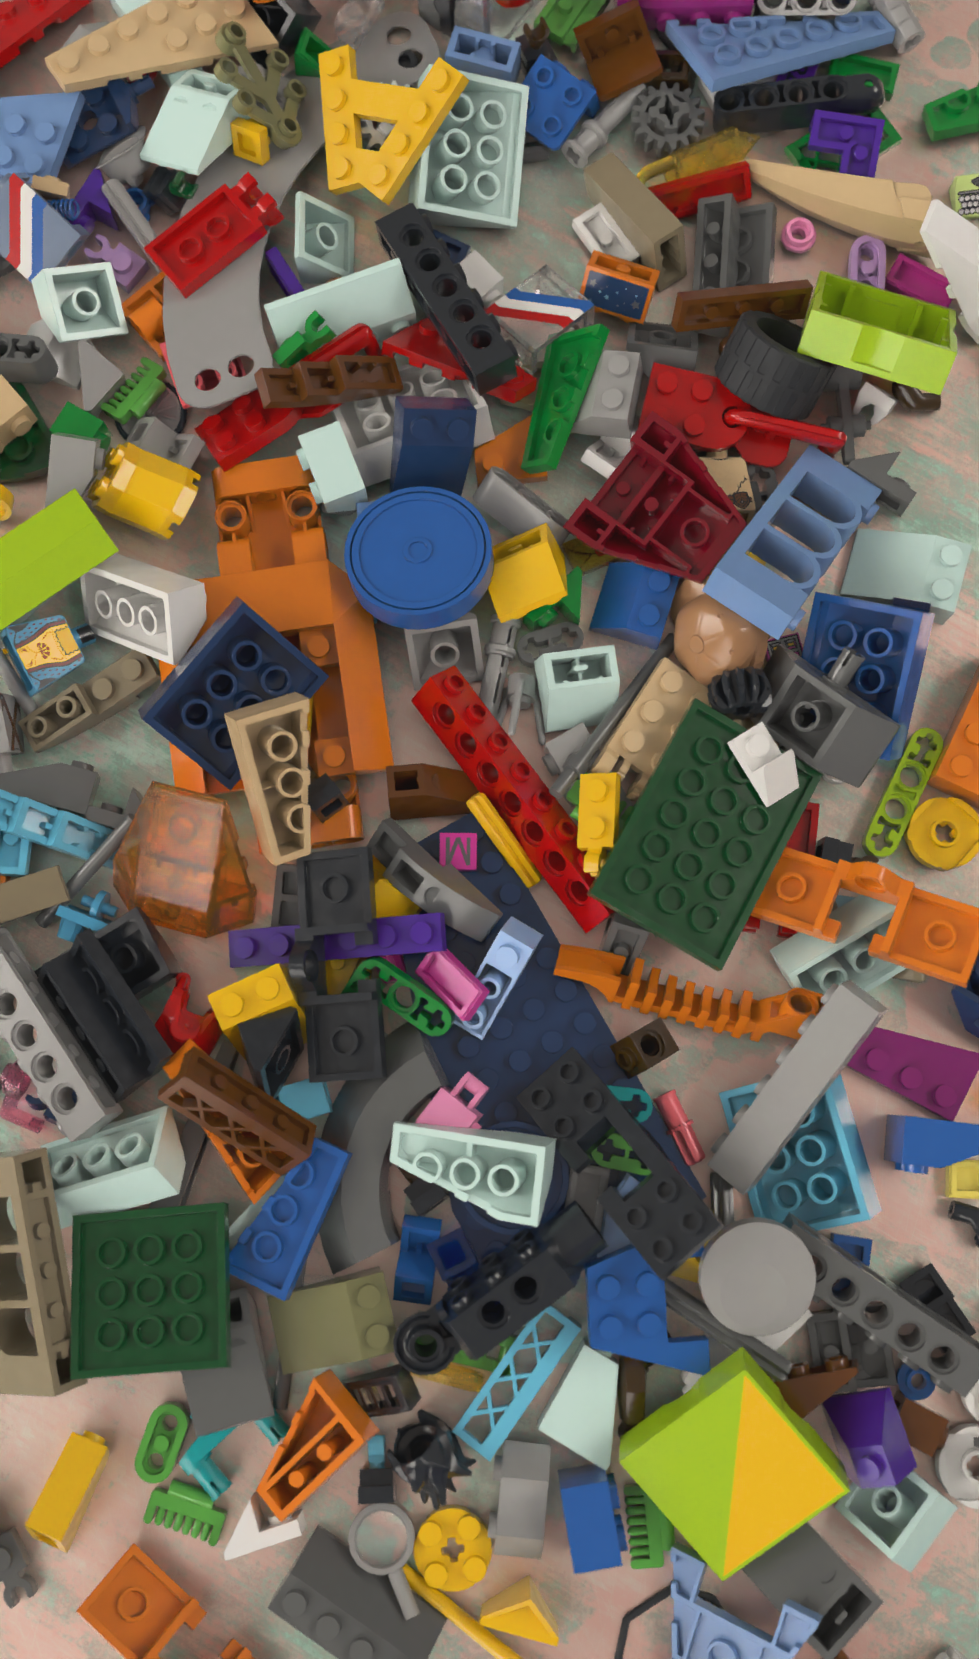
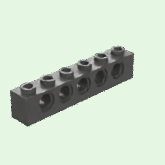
M789 1212L782 1224L792 1229L801 1238L811 1255L818 1257V1262L815 1265L816 1288L812 1300L817 1303L821 1299L834 1307L832 1312L840 1320L848 1325L856 1322L866 1329L865 1335L875 1344L882 1348H885L888 1344L899 1352L897 1356L907 1366L916 1371L921 1367L931 1374L930 1379L939 1388L947 1393L954 1390L966 1398L979 1380V1342ZM847 1278L851 1280L849 1286L844 1290L837 1291L832 1289V1285L837 1279ZM870 1302H883L879 1311L875 1313L865 1311L866 1306ZM904 1324H915V1329L912 1333L908 1335L898 1334V1330ZM939 1346L948 1347L947 1352L943 1356H931L935 1348Z

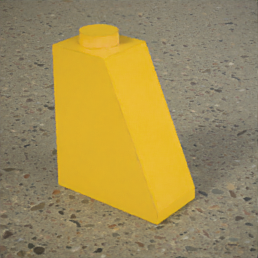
M87 1430L84 1431L83 1435L72 1431L24 1525L32 1538L68 1553L110 1456L108 1447L104 1446L106 1440L103 1437Z

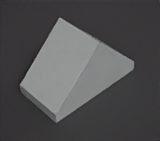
M77 340L84 411L98 417L103 411L101 405L103 403L109 404V399H114V393L120 392V386L126 385L125 375L87 341Z

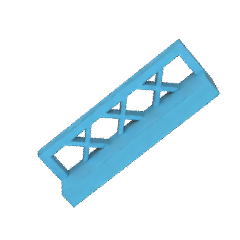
M552 1305L529 1321L452 1432L490 1462L582 1329V1324L571 1316L567 1317ZM544 1312H547L563 1326L554 1339L539 1341L536 1324ZM532 1331L534 1342L523 1343ZM549 1345L541 1356L540 1346ZM535 1347L537 1363L532 1371L516 1374L514 1364L516 1352L520 1349ZM509 1364L511 1374L500 1376ZM526 1378L518 1389L517 1379ZM512 1380L514 1397L509 1404L493 1406L491 1388L497 1382ZM486 1397L488 1407L478 1409ZM503 1411L498 1420L495 1422L494 1412ZM489 1413L491 1430L481 1442L464 1427L472 1416Z

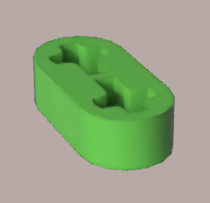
M613 1133L607 1139L613 1140L614 1147L624 1149L623 1156L613 1154L609 1160H603V1154L597 1151V1148L591 1152L594 1161L605 1168L639 1175H649L652 1173L648 1167L641 1168L639 1160L629 1158V1152L634 1150L620 1134Z

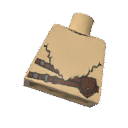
M727 450L722 452H706V458L699 459L704 462L710 475L718 486L723 489L748 525L755 513V502L745 460L741 457H728Z

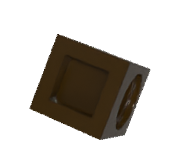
M661 1017L610 1046L618 1065L624 1070L628 1079L650 1069L680 1050Z

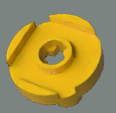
M954 797L928 799L914 810L904 832V840L912 855L926 867L942 872L958 868L971 861L979 851V816L969 804L961 799ZM948 825L952 829L949 832V836L952 838L950 843L946 840L939 841L937 839L936 826L943 828Z
M451 1504L441 1506L438 1511L433 1510L422 1522L416 1533L414 1541L415 1563L425 1582L432 1588H439L449 1592L462 1591L472 1587L476 1582L481 1581L485 1577L492 1557V1538H487L488 1526L483 1519L470 1512L471 1509L465 1506ZM449 1538H455L457 1544L464 1545V1550L460 1551L456 1558H451L449 1553H444L442 1547L447 1546Z

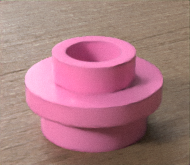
M803 217L794 218L786 223L781 233L783 246L793 253L808 251L816 240V231L812 222ZM793 235H800L803 240L796 239Z

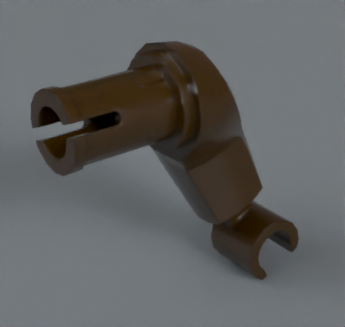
M667 1331V1337L672 1338L670 1333ZM622 1355L619 1356L617 1383L619 1415L622 1421L617 1431L619 1438L645 1419L647 1372H649L648 1368L655 1364Z

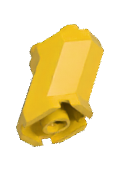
M130 442L122 445L119 444L116 449L111 447L105 457L104 467L106 470L100 480L96 478L87 492L86 497L92 500L91 507L109 517L150 533L160 540L170 539L174 532L168 528L173 522L180 525L185 519L198 492V487L192 483L199 482L201 475L187 467L140 449Z

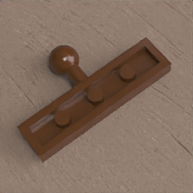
M806 279L677 292L671 325L676 332L730 327L728 336L724 337L719 343L718 354L720 357L742 313L757 310L774 314L786 320L805 319L814 287Z

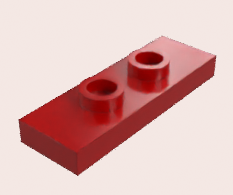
M746 160L647 187L677 219L697 214L698 199L732 193L737 203L752 199L750 165Z

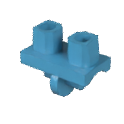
M101 890L95 898L84 895L80 904L90 908V911L72 904L68 906L59 905L55 915L62 917L57 937L74 942L76 935L83 932L85 928L97 932L113 922L103 917L108 915L116 918L119 912L118 907L109 904L111 894Z

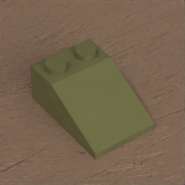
M379 1266L295 1288L290 1299L287 1301H283L273 1295L267 1296L283 1375L362 1361L394 1352L393 1339L396 1334V1327L384 1272Z

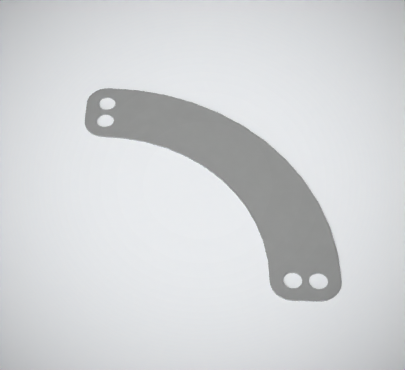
M411 12L389 14L348 33L328 45L331 49H335L348 44L355 50L357 80L382 82L383 84H391L392 80H395L397 86L403 87L406 84L412 86L418 83L419 77L429 64L434 65L438 57L441 58L439 47L427 23L422 17ZM404 27L410 30L411 37L403 44L394 45L387 40L389 32L395 28ZM408 50L420 52L423 56L421 63L413 68L400 66L398 59L403 52ZM295 68L284 76L290 80L297 79L302 82L306 87L307 95L312 98L308 102L302 100L297 111L296 121L302 130V140L300 143L289 149H281L271 141L269 145L270 160L263 166L235 156L232 143L199 174L195 184L199 185V188L194 197L186 201L180 218L224 183L230 189L233 188L247 172L256 179L258 183L256 187L264 195L268 192L278 204L276 208L279 210L284 197L300 172L325 145L321 94L318 95L319 90H321L319 77L297 76ZM264 226L268 232L267 235L186 299L166 276L164 277L163 325L167 357L177 392L181 399L192 407L201 409L212 408L258 389L254 374L260 368H273V358L264 333L260 309V271L264 248L271 226ZM239 356H248L254 361L252 371L243 377L232 376L228 370L231 361ZM212 369L219 372L221 379L214 389L203 391L196 387L195 380L202 371Z

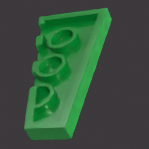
M979 83L978 86L970 90L962 88L924 105L921 115L931 142L979 132Z

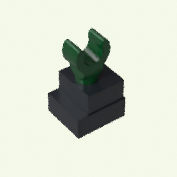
M157 166L142 193L164 212L171 215L182 210L186 201L194 197L199 185L191 184L184 178L186 173L182 171L178 172L175 169L169 171L166 167Z

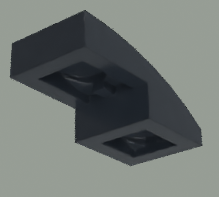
M932 1263L899 1283L901 1289L968 1335L972 1336L977 1333L953 1299L955 1296ZM946 1346L938 1347L942 1354H945L948 1350Z

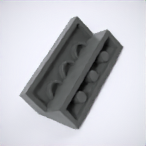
M732 193L698 199L693 291L773 283L777 208L774 202L739 207ZM730 327L694 330V332L723 339L728 336Z

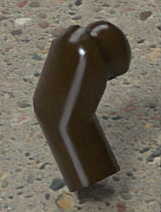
M892 382V394L899 400L898 402L906 411H937L940 409L941 395L922 393L917 388Z

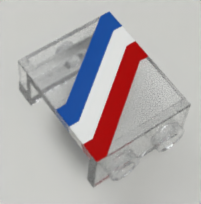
M546 264L485 309L487 315L492 313L496 317L501 328V336L505 341L510 339L514 344L519 359L515 361L516 365L522 366L533 375L537 372V353L571 327L577 330L594 325L595 305Z

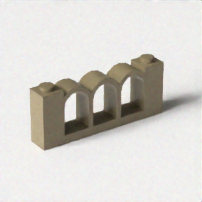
M47 1148L0 1152V1394L56 1397L88 1382L87 1379L70 1380L72 1291ZM8 1197H11L16 1230L11 1225L7 1214ZM17 1252L21 1254L26 1284L23 1283L17 1270ZM26 1308H30L35 1338L27 1326Z

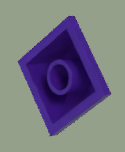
M890 1387L831 1395L821 1404L840 1459L845 1465L847 1477L861 1489L897 1486L918 1467Z

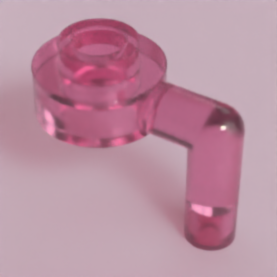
M16 1060L14 1064L8 1063L0 1076V1084L3 1085L2 1093L5 1094L0 1108V1117L39 1134L45 1120L17 1108L20 1098L27 1091L32 1080L28 1074L21 1070Z

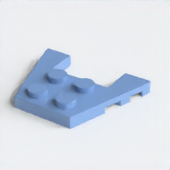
M677 1541L672 1546L670 1552L671 1562H673L671 1598L674 1599V1620L671 1623L672 1659H793L802 1645L819 1626L822 1615L789 1598L784 1603L774 1636L699 1598L698 1594L708 1564L695 1550Z

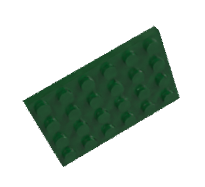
M695 698L686 709L586 895L716 971H720L731 954L823 774L795 758L799 788L766 807L727 744L748 729Z

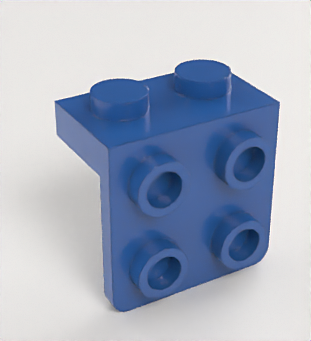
M540 54L521 83L529 86L525 132L552 151H558L562 147L583 114L593 119L601 108L597 92L595 91L596 88L584 79H577L570 74L563 64L556 60L552 62L542 54Z

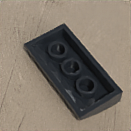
M135 907L94 933L137 1000L183 972L164 938L140 907ZM42 966L34 971L37 976H39Z

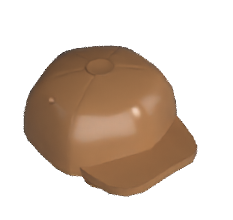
M711 574L702 584L686 579L675 593L670 607L671 618L675 624V657L697 682L707 688L712 682V678L716 675H722L724 670L731 671L735 670L736 667L744 669L748 666H752L754 669H761L768 648V639H770L769 634L702 591Z

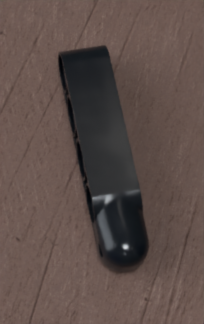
M865 73L848 76L824 75L730 87L726 90L718 91L714 96L713 128L718 135L732 137L809 128L815 109L857 116L868 115L882 107L885 101L884 85L876 76ZM869 81L873 83L874 86L866 87L864 84Z

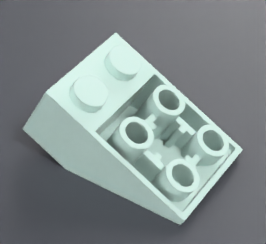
M195 69L188 70L171 85L141 150L140 159L155 163L161 167H170L184 171L187 174L199 175L233 143L230 123L237 117L246 120L251 118L248 115L239 114L232 106V99L239 89L230 84L222 83L216 78L215 74Z

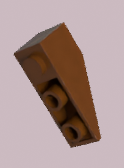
M424 763L386 766L390 818L393 820L472 813L466 802L473 795L479 793V791L464 771Z
M836 1355L824 1359L825 1364L809 1367L808 1362H797L792 1364L790 1373L783 1382H777L769 1375L768 1377L779 1388L789 1407L803 1419L858 1374L859 1363L857 1358L848 1360L847 1355Z

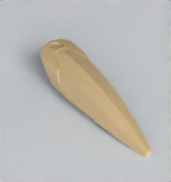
M756 159L746 160L750 165L752 182L797 210L858 237L867 235L882 240L886 246L896 248L897 251L932 259L920 234V229L933 198L926 186Z

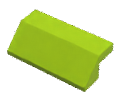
M75 488L0 538V631L119 551Z

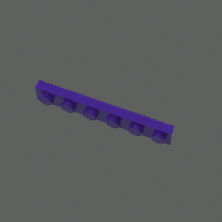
M444 913L377 918L378 944L355 945L354 933L324 935L325 961L447 951ZM300 925L228 931L230 968L266 966L277 963L289 964V956L295 943L294 929L300 928Z

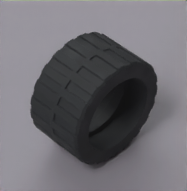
M750 310L742 313L714 369L720 382L731 393L742 399V401L775 417L799 421L809 417L838 365L797 353L802 327L774 314Z

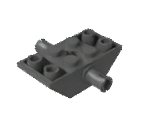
M779 644L763 669L769 683H771L773 693L771 695L772 704L768 706V710L764 713H757L755 718H749L755 726L763 722L771 737L782 745L780 747L781 750L786 752L792 749L796 759H802L814 769L859 788L901 727L900 724L849 690L847 685L861 663L865 661V657L861 654L856 655L857 651L844 646L842 653L827 674L784 645ZM811 709H814L816 712L815 722H812L814 719V715L810 713Z

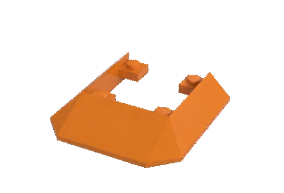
M322 560L195 579L204 583L207 620L187 653L238 596L284 637L299 635L301 652L319 668L340 667L349 736L314 741L318 776L321 777L325 773L329 778L351 774L363 775L386 771V766H394L374 618L357 600L346 572L331 561ZM158 659L162 683L177 665H171ZM169 742L178 802L245 790L242 778L229 790Z

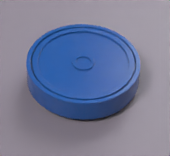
M409 487L382 496L371 503L356 518L345 542V567L357 600L372 616L398 628L413 630L430 629L459 619L481 600L488 589L493 575L494 555L491 535L486 521L481 513L465 498L441 488Z

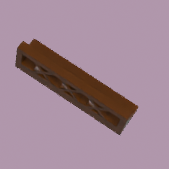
M195 1046L184 1054L179 1074L159 1089L157 1099L280 1176L311 1156L317 1128L315 1124ZM183 1088L196 1096V1098H183L176 1092ZM208 1111L221 1112L228 1118H215ZM239 1131H251L259 1136V1138L245 1137ZM269 1150L283 1151L288 1156L280 1159L269 1152Z

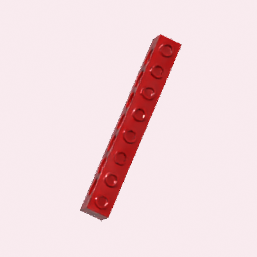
M454 665L431 676L412 698L411 702L478 791L487 796L529 859L587 934L611 917L615 911L586 895L595 877H591L590 873L584 872L583 863L587 851H581L577 848V825L558 800L550 794L548 787L457 667Z

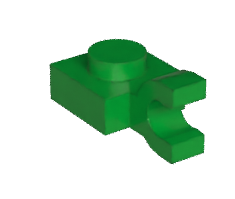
M316 310L306 320V332L302 335L297 331L293 336L284 340L280 348L272 354V357L282 368L291 367L316 351L322 344L330 342L337 336L327 325L318 331L319 326L324 323L325 319Z

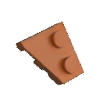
M532 415L497 435L494 440L488 441L474 450L478 487L492 466L507 471L522 484L547 481V471L529 474L521 469Z

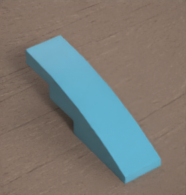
M0 789V831L87 861L113 832V829L70 812L57 810L27 797H19ZM128 837L102 866L117 870Z

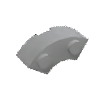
M504 1440L503 1456L495 1455L493 1480L500 1481L497 1513L490 1512L487 1537L495 1538V1555L541 1559L550 1472L551 1445Z

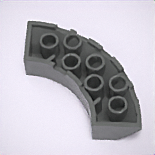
M409 1022L396 1028L385 1037L387 1077L346 1080L332 1105L333 1112L329 1113L323 1128L321 1139L353 1153L319 1230L323 1250L333 1275L401 1240L393 1218L390 1191H388L389 1168L392 1165L390 1153L394 1122H408L441 1087L450 1085L426 1034Z

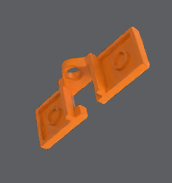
M785 847L750 916L835 944L842 925L841 922L830 919L829 916L840 888L895 905L896 909L886 935L882 936L874 933L868 949V955L964 988L967 987L979 954V908L915 888V882L902 879L888 868L877 863L867 861L851 863L839 859L838 863Z
M135 1543L130 1546L75 1611L124 1659H161L158 1654L183 1623L193 1631L207 1614L198 1605L199 1602L194 1597L191 1598ZM234 1638L228 1642L218 1655L220 1659H255L251 1655L252 1652L247 1647H242Z

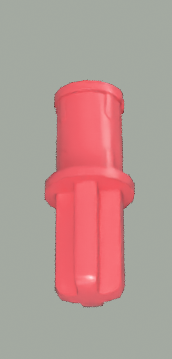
M675 1089L654 1098L653 1101L656 1103L668 1128L666 1134H671L685 1165L692 1166L701 1162L705 1158V1153L691 1126L694 1123L693 1119L688 1120Z

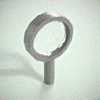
M376 1503L368 1505L357 1514L350 1526L348 1537L350 1554L357 1565L366 1572L376 1575L388 1574L404 1618L408 1620L420 1614L402 1568L414 1548L415 1532L413 1523L407 1513L395 1504Z

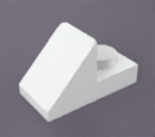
M760 722L727 743L766 807L799 788L794 751L790 749L782 754L763 722Z
M255 1491L223 1553L225 1561L302 1536L307 1525L303 1510L295 1511L282 1522L279 1521L274 1513H271L267 1516L268 1521H265L258 1494Z

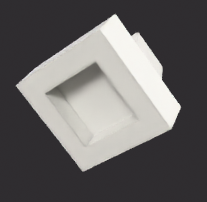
M866 381L858 393L853 412L858 415L865 406L874 404V416L870 421L871 425H875L893 410L899 400L871 381Z

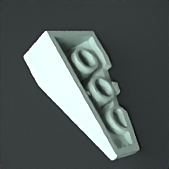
M394 1122L390 1162L429 1183L434 1182L453 1192L455 1197L464 1202L469 1201L488 1211V1215L498 1220L538 1227L552 1180L556 1138L518 1132Z

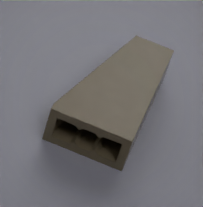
M613 152L584 168L587 196L595 206L602 203L639 253L640 258L637 264L660 270L655 289L661 292L687 275L683 224Z

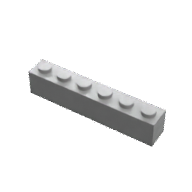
M851 980L840 983L839 986L834 983L829 987L820 1000L824 1007L817 1016L809 1015L798 1029V1033L802 1036L793 1047L789 1044L785 1047L775 1061L780 1065L772 1077L769 1074L765 1075L755 1087L753 1092L758 1096L751 1106L744 1104L733 1117L732 1122L736 1124L729 1135L723 1133L711 1147L714 1156L707 1165L742 1195L757 1185L887 1012L888 1008Z

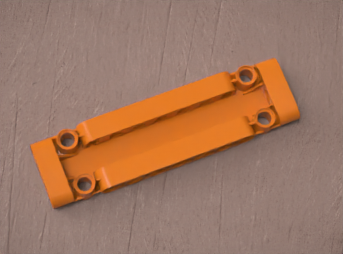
M297 455L239 463L225 473L221 467H217L211 472L216 507L214 518L218 526L220 542H217L220 576L329 560L326 534L321 523L322 515L319 504L316 505L309 487V483L315 482L310 469L303 471ZM302 507L312 508L307 516L300 517L295 515L297 510ZM230 518H241L238 525L234 527L226 526ZM299 635L285 637L301 651ZM339 666L320 668L329 677L314 694L308 764L317 776L318 768L314 741L349 736ZM356 774L330 778L334 783L341 779L350 782L349 791L343 794L349 804L322 823L310 808L311 849L355 843L365 839ZM258 840L259 854L263 855Z

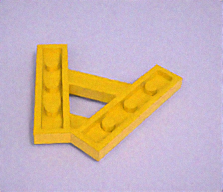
M347 44L320 53L318 56L329 192L337 196L366 188L387 205H390L470 80L440 57L434 63L419 89L357 80L355 50ZM360 119L396 124L379 151L363 149Z

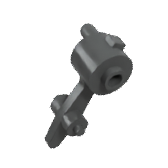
M838 365L823 391H835L837 416H828L826 423L820 426L840 430L846 434L847 441L841 449L843 465H849L852 460H855L854 438L864 437L866 430H871V421H866L864 414L852 415L849 390H858L860 388L863 372Z

